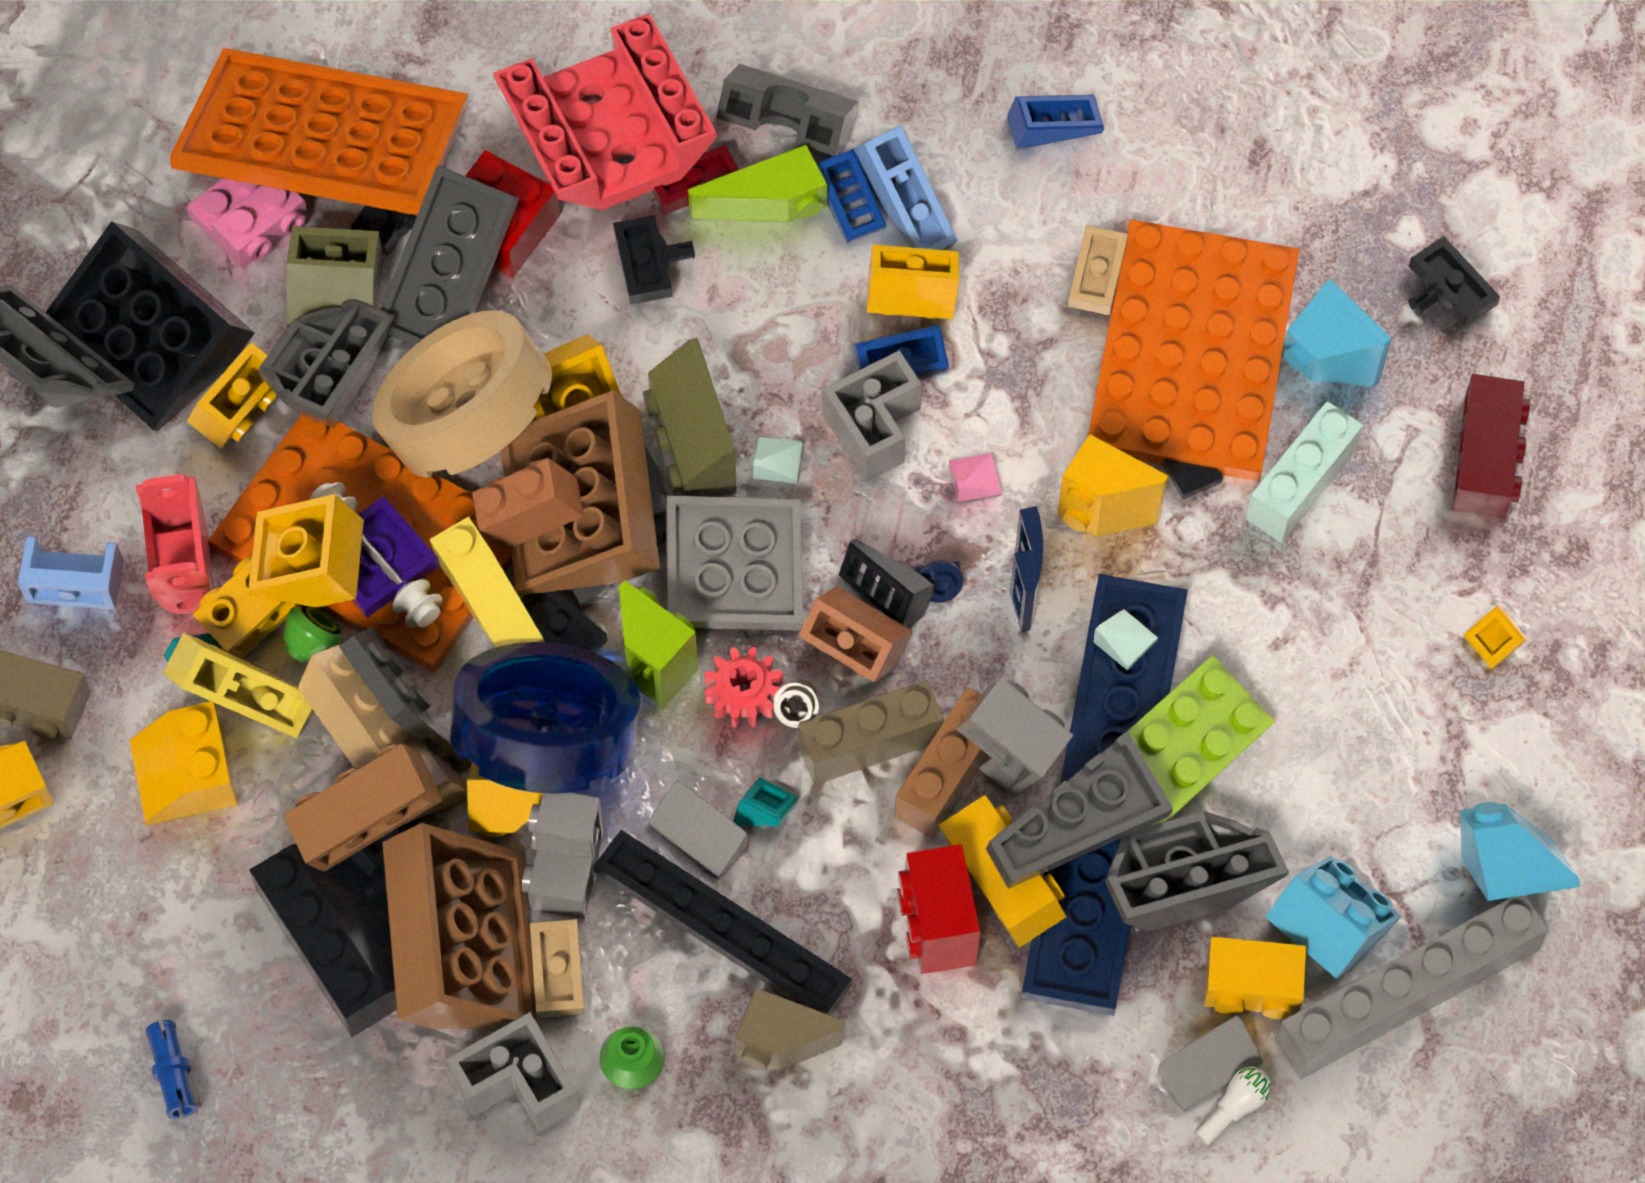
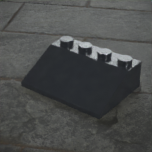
M113 221L107 226L45 312L135 384L132 391L115 396L154 431L160 430L222 375L255 334L253 330L140 231Z
M295 843L249 869L256 891L351 1038L397 1010L384 865L371 876H368L348 857L324 872L306 864Z

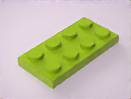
M1213 655L1128 730L1173 807L1169 817L1151 825L1166 822L1275 723L1268 713Z

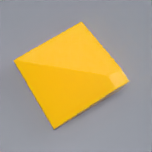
M1498 605L1463 634L1491 669L1497 667L1527 640L1506 609Z

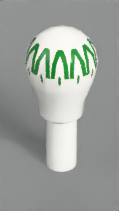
M1248 1066L1241 1068L1233 1075L1224 1096L1218 1102L1219 1108L1195 1132V1135L1204 1144L1209 1146L1232 1121L1237 1122L1244 1115L1259 1109L1268 1102L1272 1094V1084L1266 1072L1257 1067Z

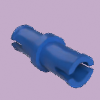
M163 1020L165 1030L161 1034L159 1022L157 1021L150 1024L145 1030L155 1062L151 1069L155 1081L160 1082L167 1117L179 1119L178 1109H180L181 1103L185 1118L194 1114L198 1109L188 1078V1074L191 1071L188 1058L182 1055L175 1022Z

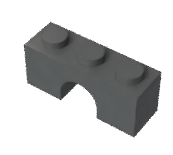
M739 64L724 79L716 118L755 131L764 124L786 126L798 133L795 144L807 145L808 148L836 156L850 140L859 101Z

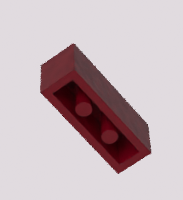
M1472 373L1464 399L1452 510L1505 518L1510 503H1518L1522 488V476H1516L1515 469L1516 463H1523L1526 449V438L1519 437L1520 425L1527 424L1530 411V399L1523 398L1525 381Z

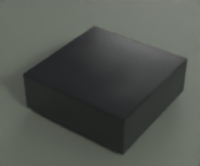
M1163 458V466L1182 500L1222 483L1223 477L1218 468Z

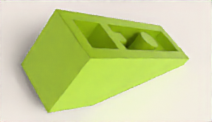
M807 145L688 189L689 213L692 219L790 222L798 218H810L819 213L821 209L827 208V183Z

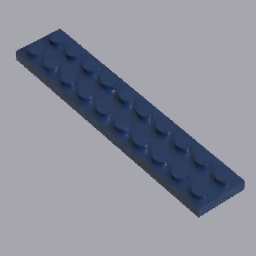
M1104 574L1098 575L1070 733L1073 734V737L1067 744L1060 784L1068 781L1083 769L1087 762L1114 744L1118 737L1133 727L1170 693L1188 589ZM1123 609L1158 637V640L1128 670L1093 642L1095 629ZM1120 839L1043 874L1044 877L1050 873L1065 895L1058 902L1066 918L1031 940L1021 999L1111 1016L1115 1015L1130 925L1123 922L1107 888L1105 879Z

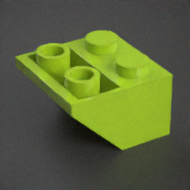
M624 580L619 585L628 683L664 709L698 671L695 628L682 614L677 612L671 614L661 607L658 599L648 589L642 586L635 588Z

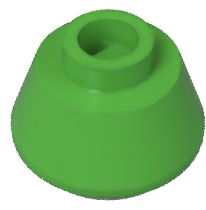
M298 605L292 607L288 612L283 632V639L287 643L285 649L296 660L307 663L312 654L342 644V630L330 616L318 608Z
M627 1026L614 1031L606 1038L600 1050V1066L604 1075L610 1082L621 1088L638 1089L649 1085L659 1076L664 1066L665 1054L662 1043L654 1033L642 1027Z

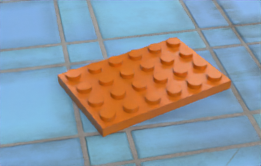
M223 48L170 154L171 168L418 215L437 165L443 167L468 108V93Z
M1129 219L1128 239L1118 277L1088 436L1091 434L1141 461L1163 464L1164 458L1218 468L1221 475L1260 482L1300 248Z
M301 414L208 541L210 549L239 564L247 557L252 556L257 512L310 500L312 493L319 486L325 483L333 484L338 482L343 483L346 487L343 498L353 496L357 499L358 506L355 511L357 514L384 496L433 553L434 551L429 539L468 516L477 530L478 524L472 493L435 473L432 474L431 478L421 477L412 473L391 449L341 422H338L336 427L332 428ZM480 533L505 573L513 562L511 549L504 548ZM440 566L422 578L430 583L428 595L437 593L442 597L439 616L426 627H407L404 621L408 613H395L392 610L394 599L368 618L352 600L317 607L360 632L375 627L391 649L434 673L474 618Z

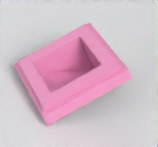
M992 453L949 460V468L958 502L1001 495Z

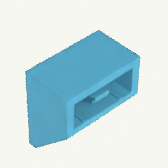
M1329 856L1297 874L1265 918L1296 945L1306 946V953L1337 979L1353 969L1402 916L1392 908L1391 901L1384 894L1377 890L1369 889L1356 878L1357 874L1350 865Z

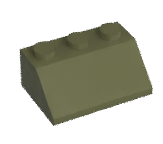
M698 338L690 339L648 372L649 390L643 391V398L649 417L656 415L660 425L659 428L654 429L660 453H669L672 465L666 468L673 492L680 490L682 496L721 497L737 492L735 449Z

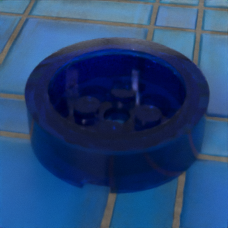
M521 642L499 646L473 657L458 672L453 689L450 741L461 761L468 758L479 766L480 776L497 784L535 793L557 794L590 789V781L604 776L612 780L620 775L633 759L640 710L639 690L633 679L620 666L597 653L583 648L550 642ZM543 726H547V732H541Z

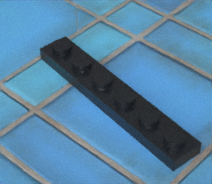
M623 830L618 832L594 864L595 873L795 1003L831 1015L852 986V978Z

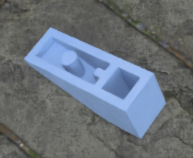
M901 125L853 148L871 191L910 248L942 250L958 241Z

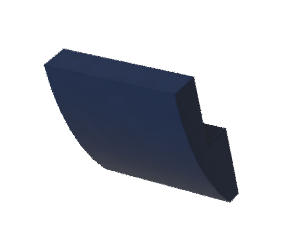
M1037 506L1019 511L1016 553H1014L1010 596L1021 633L1031 630L1038 603L1043 562V532Z

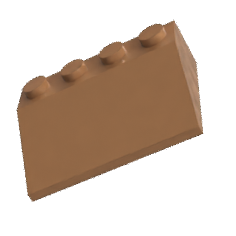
M609 391L530 422L510 444L501 450L504 477L525 469L531 462L547 458L576 476L584 514L583 517L511 548L517 594L522 596L621 583L624 580L627 581L660 569L641 411L615 391Z
M424 823L418 824L382 842L398 1020L433 1029L499 1030L530 1012L540 1028V1018L537 1019L527 893L522 892L524 874L523 853Z

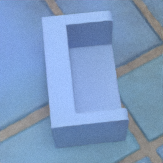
M27 536L18 585L26 603L115 609L124 560L118 544L115 542H107L105 556L44 552L40 547L37 537Z

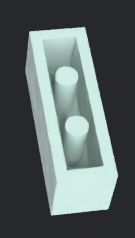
M1326 401L1250 496L1245 519L1280 543H1283L1356 452L1364 425Z

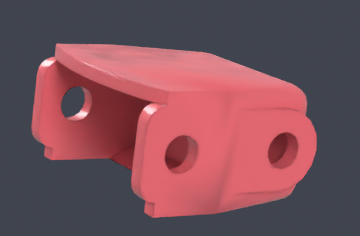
M178 474L147 479L142 484L136 485V493L142 508L148 564V572L145 573L147 586L151 596L162 609H166L173 614L194 613L200 607L201 599L214 589L208 528L195 476L187 477L186 475Z

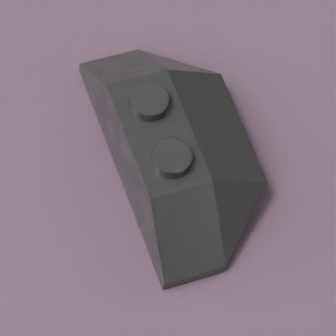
M12 285L0 286V363L7 368L8 373L13 378L26 383L36 391L44 403L57 408L132 391L135 384Z
M353 299L343 302L342 307L325 308L294 318L259 367L258 374L282 402L293 411L335 428L367 381L395 316Z
M1202 811L1147 826L1120 838L1105 883L1125 924L1147 931H1154L1230 909L1288 875L1289 870L1269 831L1257 827L1254 830L1237 821Z

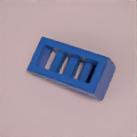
M1094 94L1016 96L1007 115L1016 148L1034 147L1101 134L1104 130ZM1076 110H1081L1084 121H1078ZM1061 113H1064L1066 121H1062ZM1044 116H1047L1048 122H1044Z
M854 149L816 163L827 183V205L846 243L887 227ZM848 172L849 178L832 184L831 177ZM855 186L857 192L838 198L836 192ZM862 199L864 206L846 213L844 212L843 206ZM869 213L872 221L851 228L850 220Z

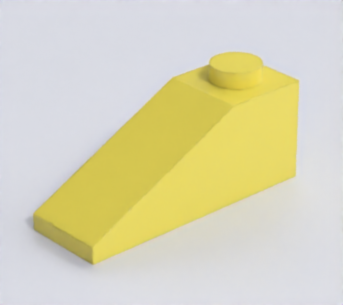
M469 516L429 539L434 554L438 557L440 567L505 666L544 643V639L493 552Z
M184 632L163 671V674L180 688L294 738H298L312 710L297 686Z

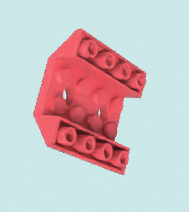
M650 14L612 27L613 51L542 77L533 58L493 73L501 93L558 200L605 210L653 191L656 186L662 184L664 187L681 180L717 138V133ZM591 95L602 97L595 104H588L582 101ZM621 155L635 157L628 164H620L614 161Z

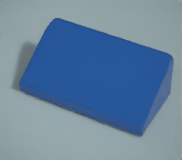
M931 325L852 344L859 370L899 350L915 375L949 368L940 325Z

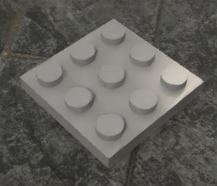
M667 496L666 610L671 614L674 612L682 614L692 623L694 628L801 631L803 627L801 499Z

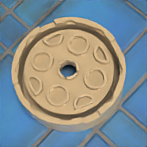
M490 310L463 316L445 324L423 338L391 369L374 399L372 407L374 428L406 468L418 476L431 478L434 471L445 469L450 475L466 471L486 461L505 448L534 419L537 411L533 408L540 393H548L551 386V365L541 349L513 315L503 311Z

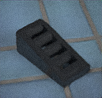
M857 539L850 541L839 572V576L888 617L903 626L924 616L935 585L923 575ZM862 563L867 566L864 574L860 572ZM877 575L880 577L879 582L876 581Z

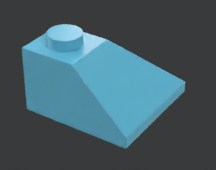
M1330 279L1322 286L1287 329L1282 352L1287 363L1294 370L1302 371L1311 381L1373 387L1380 382L1392 338Z
M1484 802L1477 804L1471 809L1459 810L1462 861L1488 901L1580 887L1579 876L1553 839L1508 805Z

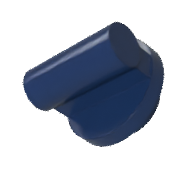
M936 560L927 565L914 567V571L923 575L935 585L930 599L931 602L944 603L950 601L962 589L963 577L959 561Z

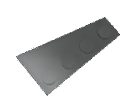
M1126 731L1115 740L1114 744L1087 762L1083 769L1068 781L1062 782L1052 790L1050 795L1037 806L1031 807L990 840L986 851L1007 888L1010 889L1169 817L1173 807L1129 732Z

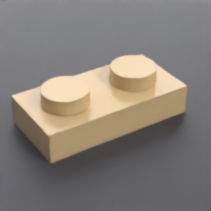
M1086 225L1067 307L1110 315L1128 234Z
M577 919L530 923L537 1019L585 1014Z

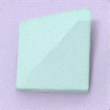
M759 437L753 462V479L797 484L803 442Z
M1123 609L1095 629L1093 642L1128 670L1158 640V637Z

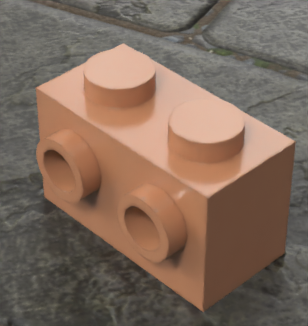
M549 458L531 462L525 469L507 477L496 478L489 485L472 492L479 532L508 550L584 516L577 477Z
M837 586L816 598L799 637L852 668L861 676L876 682L895 670L913 631Z

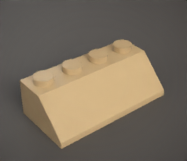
M340 645L312 654L298 689L354 768L360 769L375 760L374 756L379 750L393 744L400 745L403 743L420 752L443 801L408 822L467 800V784L460 774L453 769L450 760L447 757L444 760L440 759L433 753L425 740L420 743L390 718L341 651Z

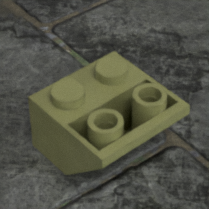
M292 226L286 263L287 328L294 318L325 308L342 307L343 302L353 299L377 308L384 262L379 231Z

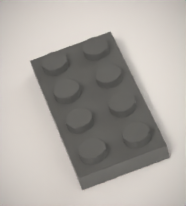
M437 165L381 308L382 311L395 316L388 332L389 335L416 345L423 338L445 324L475 313L520 198Z

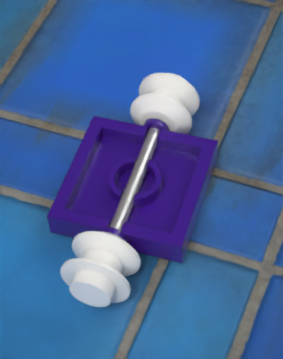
M340 482L333 484L325 483L319 486L310 497L311 500L336 494L352 510L356 511L358 501L355 497L343 498L346 487ZM383 496L358 514L364 519L357 594L356 599L352 601L368 618L394 599L392 610L397 614L408 613L405 617V625L409 628L417 626L423 628L434 622L441 612V595L437 593L428 595L430 583L428 580L422 579L440 566L439 560Z

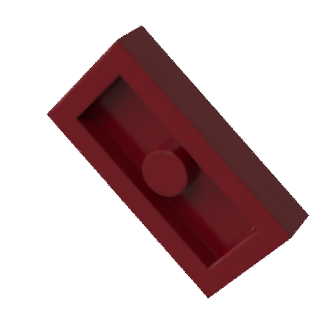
M723 145L704 152L681 180L664 187L662 184L656 186L652 192L663 214L666 215L689 206L688 189L738 171L739 168L727 146Z

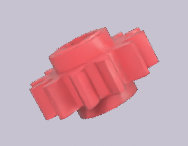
M732 647L730 650V661L728 662L721 657L715 656L714 669L716 672L707 671L704 673V684L709 687L704 691V700L707 704L715 703L714 717L719 719L724 717L726 713L731 714V725L734 728L740 723L741 717H747L748 723L753 728L757 726L758 713H762L767 718H773L774 709L772 702L777 691L780 689L779 686L783 684V672L779 670L772 671L773 657L770 655L763 658L762 661H758L755 647L749 649L747 657H740L739 651ZM747 684L748 690L740 691L739 685Z

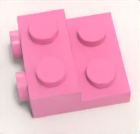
M224 178L186 206L188 216L242 269L251 262L264 258L272 246L285 236L291 235L292 226L302 227L305 221L309 219L305 200L297 192Z

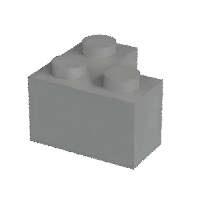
M900 350L822 389V414L866 482L905 463L906 437L896 422L921 409L922 384Z
M1000 677L985 689L956 730L987 754L978 768L1014 797L1043 778L1073 737V734L1064 728L1065 724L1059 716L1049 710L1040 709L1029 700V695L1023 687L1013 681H1006Z
M544 788L541 804H533L530 812L528 830L533 832L531 848L537 850L534 865L526 864L522 879V892L528 893L531 910L585 919L595 877L594 864L599 859L604 836L600 798Z
M530 1012L445 1059L450 1079L473 1117L516 1094L537 1132L540 1133L580 1110L576 1088Z

